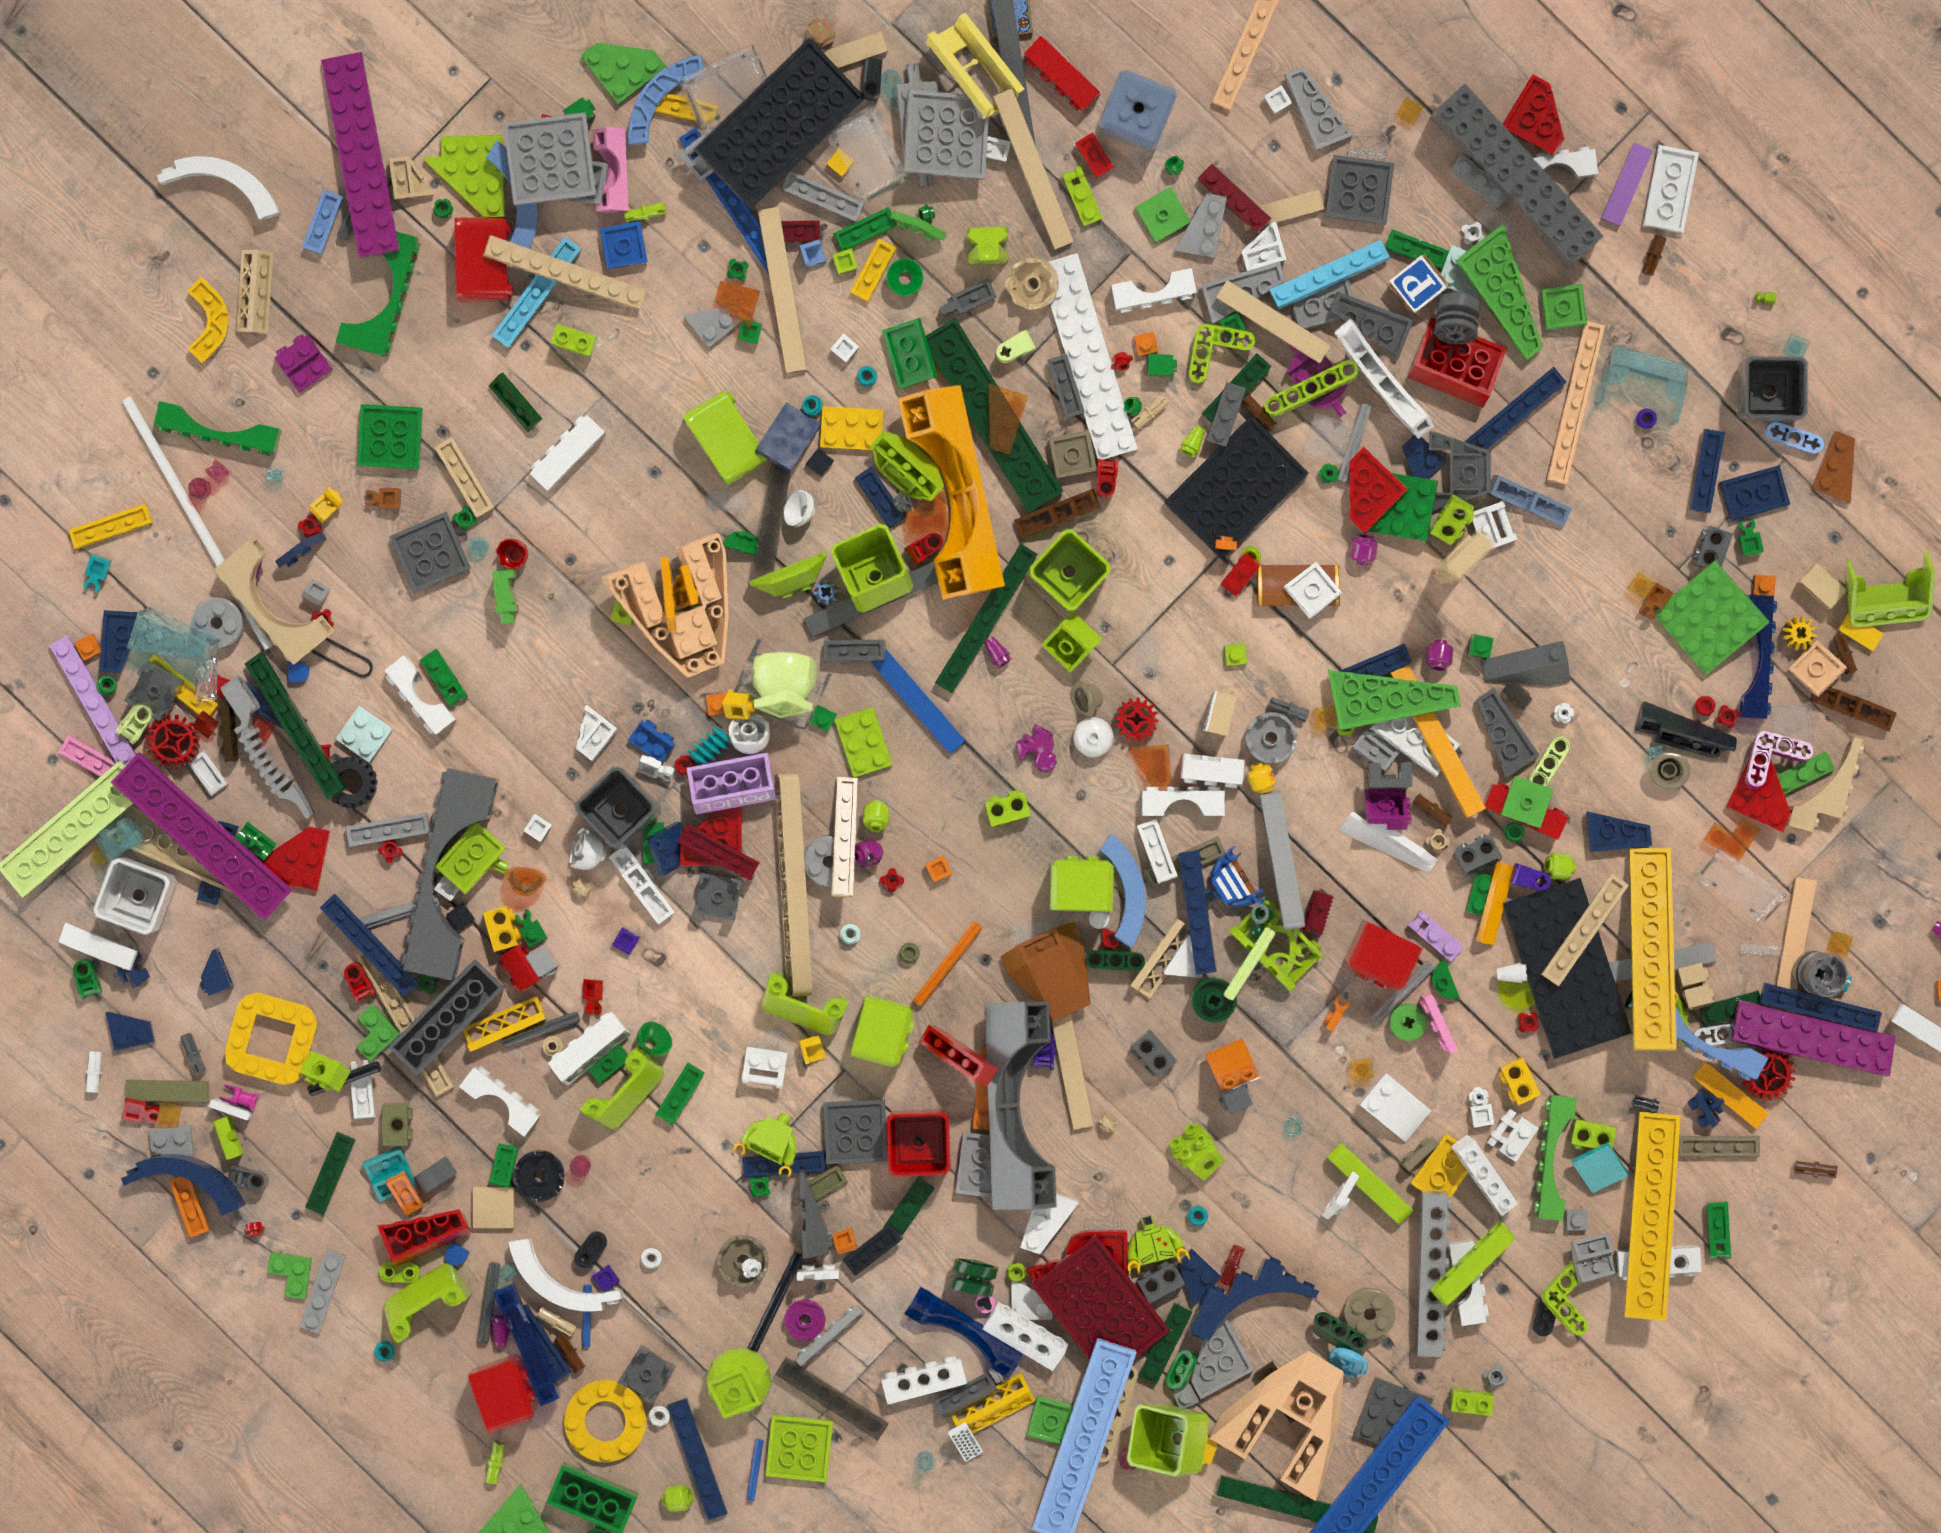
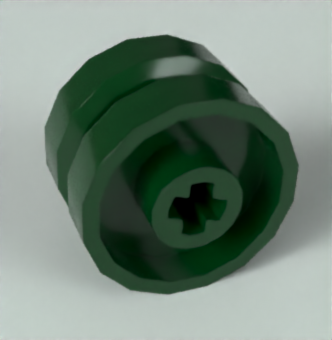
M1206 977L1200 980L1193 988L1191 994V1006L1195 1013L1204 1021L1211 1023L1222 1022L1228 1019L1235 1011L1237 1004L1236 997L1234 1000H1230L1224 996V992L1230 984L1218 977ZM1212 995L1217 997L1215 1003H1211L1209 1000Z
M955 1258L953 1270L962 1275L951 1276L949 1288L968 1294L992 1297L994 1285L986 1280L996 1279L998 1267L978 1260Z

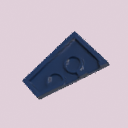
M104 610L100 672L122 673L146 613Z
M1586 811L1590 852L1652 846L1650 825Z

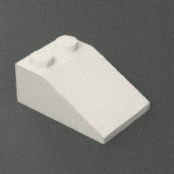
M1385 1072L1382 1073L1358 1102L1404 1142L1410 1138L1431 1112L1428 1107Z

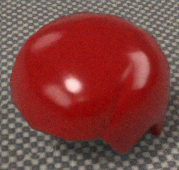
M505 539L496 548L499 563L506 568L517 570L526 564L529 556L528 549L519 539Z

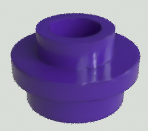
M1645 408L1637 413L1636 422L1639 427L1649 429L1656 424L1657 416L1653 410ZM1644 415L1649 416L1650 420L1648 423L1643 421Z

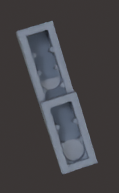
M1492 476L1491 492L1487 493L1488 495L1559 526H1565L1572 508L1502 476Z

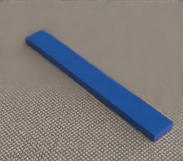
M695 127L679 139L686 148L702 135ZM695 151L690 154L692 159L699 156ZM712 172L705 179L769 275L760 223L745 203L715 172Z

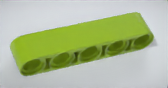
M1344 361L1269 397L1265 402V409L1272 417L1281 416L1354 381L1359 374L1358 367L1353 361ZM1345 367H1354V373L1351 376H1346L1343 373ZM1328 375H1334L1336 381L1334 384L1328 385L1325 383V378ZM1309 384L1317 385L1315 393H1307L1306 388ZM1291 393L1299 395L1298 400L1294 403L1288 401V396ZM1272 402L1280 403L1278 411L1272 412L1269 410Z
M1341 1142L1327 1156L1347 1177H1349L1351 1172L1359 1175L1355 1184L1399 1225L1414 1211Z
M1503 1222L1497 1223L1432 1286L1430 1291L1444 1306L1449 1305L1516 1237Z

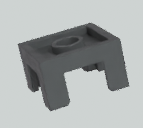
M148 661L140 666L137 673L140 677L134 689L128 692L124 701L130 705H135L139 702L155 711L151 716L160 721L161 718H165L169 714L184 680Z
M1367 762L1368 787H1412V762L1398 763V779H1396V775H1384V779H1381V763Z
M702 872L700 874V885L694 914L736 920L742 879Z
M640 1345L618 1383L626 1388L627 1386L631 1387L645 1396V1400L653 1404L676 1366L643 1345Z

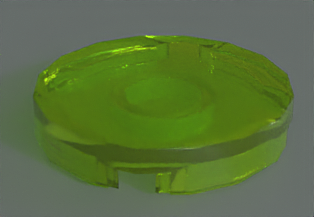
M1528 980L1522 981V983L1500 981L1498 991L1505 1005L1512 1009L1522 1010L1529 1008L1535 1003Z

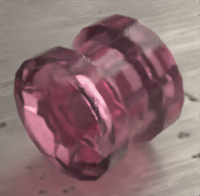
M217 459L213 461L211 467H207L204 470L219 485L222 482V478L231 473Z
M585 1155L574 1157L570 1163V1170L575 1176H585L591 1169V1161Z
M1125 1448L1119 1454L1120 1465L1125 1470H1134L1137 1467L1130 1466L1127 1460L1129 1448Z

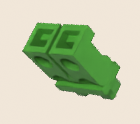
M517 570L492 571L495 601L498 605L495 606V613L500 612L501 624L516 622L515 611H519V604L515 605L517 598L513 592L512 578H517Z

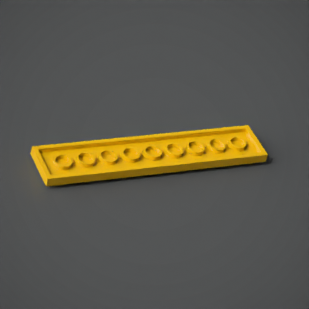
M1630 848L1634 1050H1676L1671 848Z
M1639 1112L1624 1317L1666 1321L1681 1120L1679 1115Z

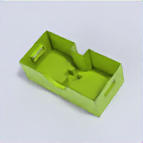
M228 1115L213 1121L226 1159L242 1155L243 1151L236 1136L231 1116Z

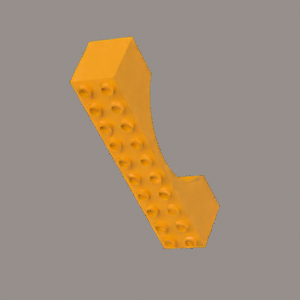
M961 386L925 390L898 398L906 438L919 445L931 456L944 478L949 494L951 507L949 534L943 549L934 559L942 600L1004 587V579Z

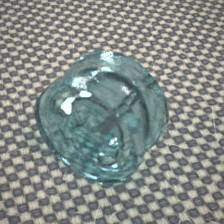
M266 469L268 473L266 480H284V477H282L284 470Z
M1664 745L1647 748L1646 752H1649L1648 759L1655 758L1657 755L1664 753Z
M1296 1117L1287 1119L1284 1124L1285 1131L1290 1135L1300 1134L1303 1129L1302 1121ZM1293 1120L1297 1121L1296 1124H1299V1129H1295V1132H1291V1128L1288 1129V1124H1291Z

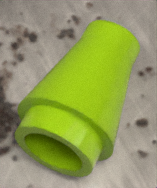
M1195 425L1193 430L1180 444V451L1190 457H1195L1196 454H1199L1206 430Z

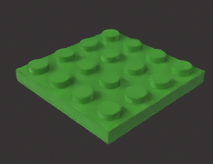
M1716 560L1669 599L1663 610L1658 608L1655 616L1706 675L1770 622Z

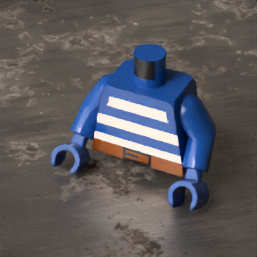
M1232 846L1227 853L1216 860L1211 870L1212 878L1210 881L1214 887L1206 891V898L1209 903L1214 902L1220 897L1224 904H1229L1231 907H1247L1266 901L1267 898L1261 899L1259 895L1264 890L1261 889L1256 892L1236 860L1241 855V852L1235 855L1232 850L1236 846Z

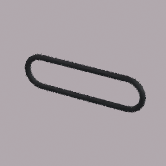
M326 638L325 640L367 661L370 665L369 672L363 675L359 674L339 664L338 662L314 650H311L313 654L341 667L342 669L358 677H367L372 673L373 664L368 658L344 647L343 645L329 638Z

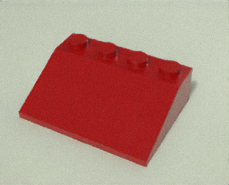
M1431 317L1407 378L1484 408L1491 395L1507 348L1478 336L1474 341L1467 344H1451L1441 341L1434 333L1436 319Z

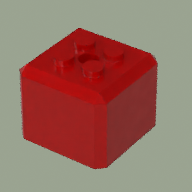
M1363 920L1344 960L1347 967L1356 971V976L1366 981L1370 977L1374 979L1373 984L1383 989H1387L1389 986L1398 991L1405 988L1423 948Z
M944 1109L892 1111L887 1116L888 1171L893 1176L945 1175L950 1170L949 1114ZM916 1135H922L925 1138V1143L922 1146H916L913 1143V1138Z
M516 1354L473 1368L468 1374L469 1383L488 1434L531 1419L537 1409L536 1398L538 1396L535 1387L530 1384V1372L527 1366L524 1367L522 1358Z

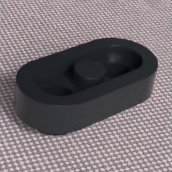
M594 1231L590 1233L574 1255V1261L578 1267L589 1268L605 1249L608 1240L603 1232ZM594 1238H600L601 1244H595ZM587 1254L589 1256V1259L587 1261L582 1260L581 1255Z
M1540 1298L1535 1310L1532 1328L1537 1335L1544 1337L1553 1331L1556 1317L1549 1309L1544 1308V1303ZM1545 1322V1328L1540 1329L1539 1323Z

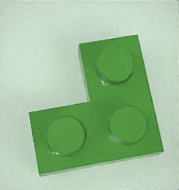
M893 210L890 217L897 221V226L906 230L910 227V230L918 234L923 232V237L931 241H935V239L944 241L947 234L920 218Z
M374 1004L358 1017L371 1033L356 1047L369 1061H372L400 1035V1032Z
M277 1252L270 1253L268 1273L288 1276L285 1296L306 1299L312 1258Z

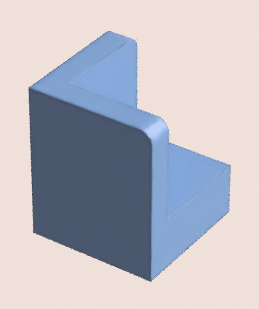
M820 240L800 245L806 267L826 262Z

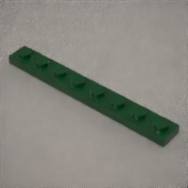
M1020 543L1002 572L1005 586L991 590L935 681L937 685L953 693L1038 555L1036 552Z
M260 652L244 664L326 799H332L346 787L265 654Z
M1220 1475L1215 1493L1216 1496L1315 1522L1319 1521L1331 1505V1503L1320 1500L1315 1501L1305 1496L1225 1475ZM1377 1515L1363 1533H1375L1379 1518Z

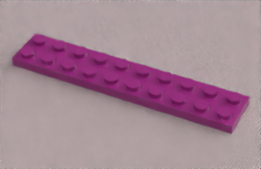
M362 52L323 59L321 62L358 257L361 259L400 251Z
M140 752L110 782L264 921L292 892V888Z

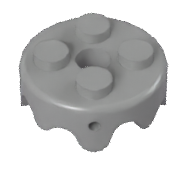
M214 597L203 601L195 609L191 621L192 631L198 641L207 647L215 649L233 645L245 629L241 609L226 598ZM215 617H220L223 621L219 629H215L212 626V620Z
M1275 712L1263 713L1254 718L1249 724L1245 737L1246 745L1253 757L1259 761L1279 763L1287 759L1295 750L1297 730L1286 716ZM1268 732L1276 734L1277 740L1275 743L1269 744L1266 742L1265 736Z
M834 836L817 838L807 847L804 853L806 874L814 883L824 887H832L833 866H824L823 858L828 855L833 857Z

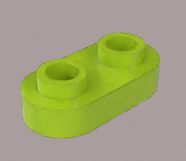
M387 1261L380 1267L379 1274L382 1280L386 1282L413 1283L420 1277L421 1268L415 1262L409 1261L397 1267L392 1261ZM386 1269H392L393 1274L391 1276L387 1275ZM407 1269L413 1270V1276L407 1275Z

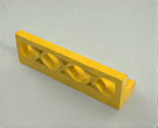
M535 996L467 1026L463 1033L468 1042V1049L471 1052L540 1022L547 1017L538 996ZM535 1001L539 1013L534 1015L524 1013L527 1004ZM523 1006L522 1011L517 1010L518 1008ZM511 1011L520 1014L518 1022L514 1024L505 1021L508 1013ZM504 1015L503 1019L497 1018L499 1016ZM523 1015L527 1016V1018L521 1020ZM495 1019L502 1022L498 1031L494 1032L487 1029L490 1020ZM486 1023L484 1028L479 1025ZM504 1023L509 1025L503 1028ZM474 1027L483 1030L480 1039L472 1041L468 1030ZM485 1031L491 1033L489 1035L484 1036Z
M1022 1373L997 1385V1392L951 1415L956 1427L966 1422L974 1434L1035 1402V1397ZM1021 1381L1022 1388L1016 1391L1011 1390L1013 1384ZM996 1393H1004L1001 1399H993ZM981 1401L986 1402L984 1408L980 1410L975 1409L977 1403ZM962 1411L968 1412L965 1418L958 1420L956 1414Z

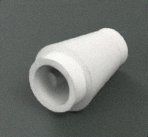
M1521 963L1497 968L1498 980L1518 983L1527 981L1526 964L1521 965Z

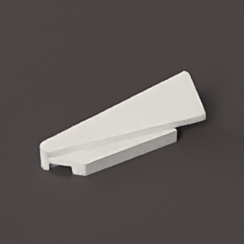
M1353 811L1349 813L1339 828V832L1427 873L1432 870L1438 861L1437 858L1396 830H1387L1386 824H1367L1365 819Z

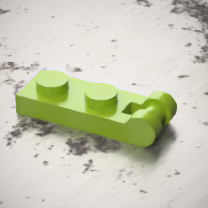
M1081 166L1074 168V171L1069 173L1066 171L1061 175L1081 222L1085 227L1103 219L1083 170ZM1078 178L1080 183L1073 186L1071 180Z

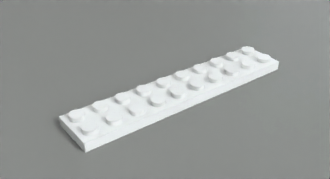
M1078 253L1050 261L1048 263L1056 270L1059 279V289L1050 306L1084 407V417L1097 459L1104 460L1137 450L1127 413L1123 410L1122 396L1114 370L1111 369L1112 364Z

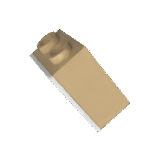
M1220 689V692L1213 691L1203 731L1228 736L1237 696L1233 695L1234 691Z

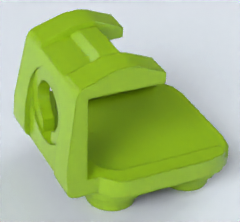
M1189 1124L1185 1128V1132L1170 1142V1152L1183 1168H1189L1202 1180H1206L1225 1162L1219 1151L1215 1148L1213 1138L1199 1124Z

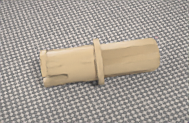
M1159 395L1147 407L1144 406V409L1131 421L1140 430L1150 419L1156 418L1155 415L1168 405V400L1163 395Z
M542 1306L536 1316L551 1325L552 1329L556 1328L570 1337L576 1330L575 1325L560 1317L561 1314L557 1315Z

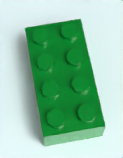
M563 1462L546 1503L616 1533H623L639 1493Z

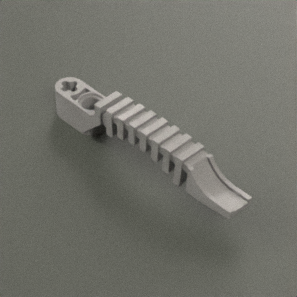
M236 676L221 686V691L241 720V725L234 729L236 734L241 732V738L238 740L240 743H244V750L249 752V759L251 761L254 760L255 765L253 766L256 770H260L261 773L259 775L261 778L264 777L266 779L265 784L271 786L272 789L270 791L273 794L276 793L279 799H288L294 802L305 818L308 819L315 813L299 785L296 783L287 790L283 788L294 779V776L291 774L279 782L277 779L286 772L282 769L273 774L272 771L278 767L277 763L275 762L268 766L267 762L272 759L271 756L268 755L263 758L261 755L267 749L265 746L257 749L256 746L263 742L261 737L254 740L253 736L261 730L259 727L254 729L252 722L254 711L259 709L260 705L245 681L240 676Z

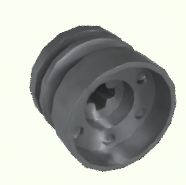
M1812 950L1805 952L1797 959L1794 964L1793 976L1797 986L1804 992L1832 997L1840 993L1845 987L1848 971L1844 961L1838 956Z

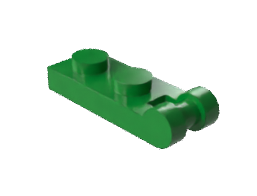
M437 648L420 659L450 707L456 705V702L461 698L464 700L468 697V694ZM455 687L457 692L451 695L448 690Z
M1706 1202L1709 1259L1715 1260L1717 1257L1731 1259L1728 1202ZM1723 1243V1249H1716V1244Z

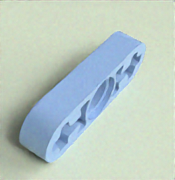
M1779 422L1770 423L1765 429V435L1769 440L1810 454L1818 453L1824 447V441L1820 436ZM1775 426H1777V430L1783 433L1785 432V429H1788L1784 436V441L1781 440L1783 438L1782 435L1777 434L1775 435V437H1773V433L1770 432V429L1775 428ZM1792 432H1796L1800 436V441L1797 444L1789 441V435ZM1804 435L1807 436V438L1805 439L1807 441H1813L1814 439H1816V443L1819 444V447H1816L1812 450V446L1807 443L1804 444V447H1801L1802 443L1804 442Z

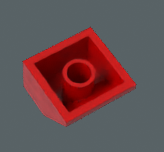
M523 943L499 956L501 959L499 964L503 971H508L512 977L509 979L511 985L515 990L519 989L520 992L543 979L542 976L538 977L526 958L529 953Z

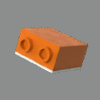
M1243 1038L1205 1054L1222 1094L1260 1078Z

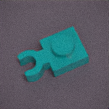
M95 554L90 555L85 574L89 575L90 578L84 583V589H88L90 583H93L95 585L94 592L100 591V580H106L112 560Z

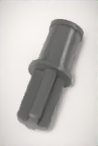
M1274 697L1270 699L1268 704L1269 708L1284 713L1286 717L1290 716L1304 723L1310 710L1294 705L1293 702L1287 703Z
M192 1033L182 1035L180 1039L187 1054L185 1057H188L193 1073L197 1074L206 1070L200 1055L201 1050H198Z

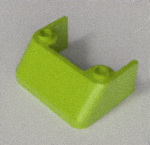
M1924 552L1923 568L1909 571L1905 582L1866 586L1864 577L1855 575L1851 560H1846L1845 589L1847 590L1846 598L1851 624L1855 627L1922 621L1929 618L1932 614L1936 574L1929 553Z

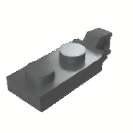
M986 279L951 295L947 299L948 304L940 307V311L943 316L953 312L954 316L960 315L997 298L989 279Z

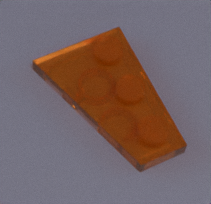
M989 384L990 449L1010 455L1028 398L1027 395Z

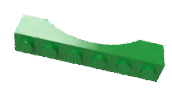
M162 401L158 402L153 424L158 426V430L170 433L171 430L179 431L178 435L190 438L191 434L199 436L198 440L206 442L215 439L219 440V445L230 447L232 443L239 445L238 449L249 452L251 448L258 449V454L270 456L271 453L277 454L282 432L279 428L262 424L237 432L215 431L197 423L188 415L183 407Z

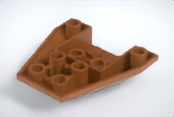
M1075 922L1055 927L1015 946L1001 956L1009 975L1034 1002L1049 1001V1017L1053 1022L1091 1005L1084 941Z

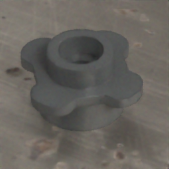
M901 491L898 492L896 498L893 499L895 507L902 513L905 511L909 512L910 508H912L910 497Z

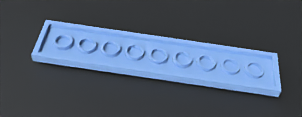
M1097 1338L1032 1530L1040 1533L1075 1532L1137 1353L1136 1350Z

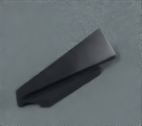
M1643 701L1635 731L1655 734L1654 742L1711 758L1720 756V753L1726 750H1731L1732 752L1736 750L1737 738L1646 701Z

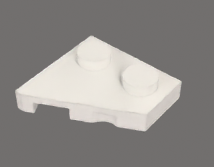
M804 1264L802 1268H798L797 1281L804 1280V1278H814V1280L839 1279V1268H835V1265L831 1264L823 1265V1268H814L812 1264Z

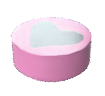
M977 1296L975 1299L976 1309L981 1313H990L995 1307L994 1296Z

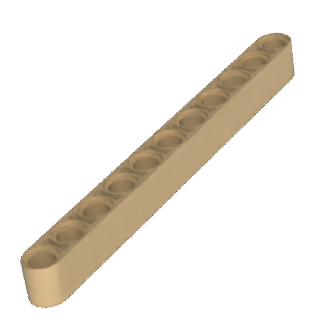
M797 773L776 774L774 787L776 793L775 803L787 990L790 997L810 996L812 994V971L800 781Z

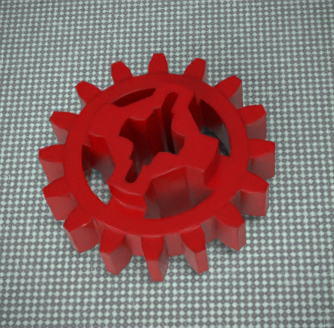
M1137 697L1136 702L1129 698V704L1122 702L1121 704L1124 708H1117L1120 715L1114 717V719L1119 720L1115 727L1122 728L1119 734L1125 732V739L1133 736V741H1136L1137 737L1140 736L1143 741L1145 740V734L1151 737L1150 730L1157 729L1153 724L1159 722L1158 719H1154L1158 711L1152 712L1151 709L1154 705L1148 706L1147 699L1142 703L1140 702V697ZM1134 706L1132 713L1124 715L1129 707ZM1141 706L1149 712L1150 717L1145 716L1141 712ZM1135 713H1138L1139 717L1146 719V721L1138 722V725H1135L1134 721L1127 718L1135 717ZM1123 722H1128L1132 726V732L1126 729ZM1143 724H1149L1145 731L1139 733L1140 727Z

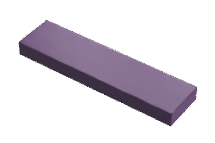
M1633 143L1601 219L1619 227L1621 226L1653 150Z

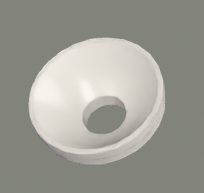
M797 490L788 498L784 507V520L788 525L800 527L809 522L810 518L814 516L815 508L812 496L804 490Z

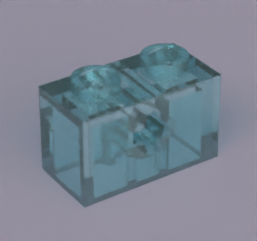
M127 817L116 823L117 827L110 830L107 828L98 833L100 837L95 839V842L107 861L115 859L147 840L134 818L129 820ZM122 834L123 838H121V841L117 842L116 838L119 837L118 835Z

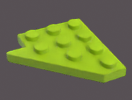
M503 135L441 136V157H424V161L484 218H505L504 175L495 165L485 159L496 140L503 144Z

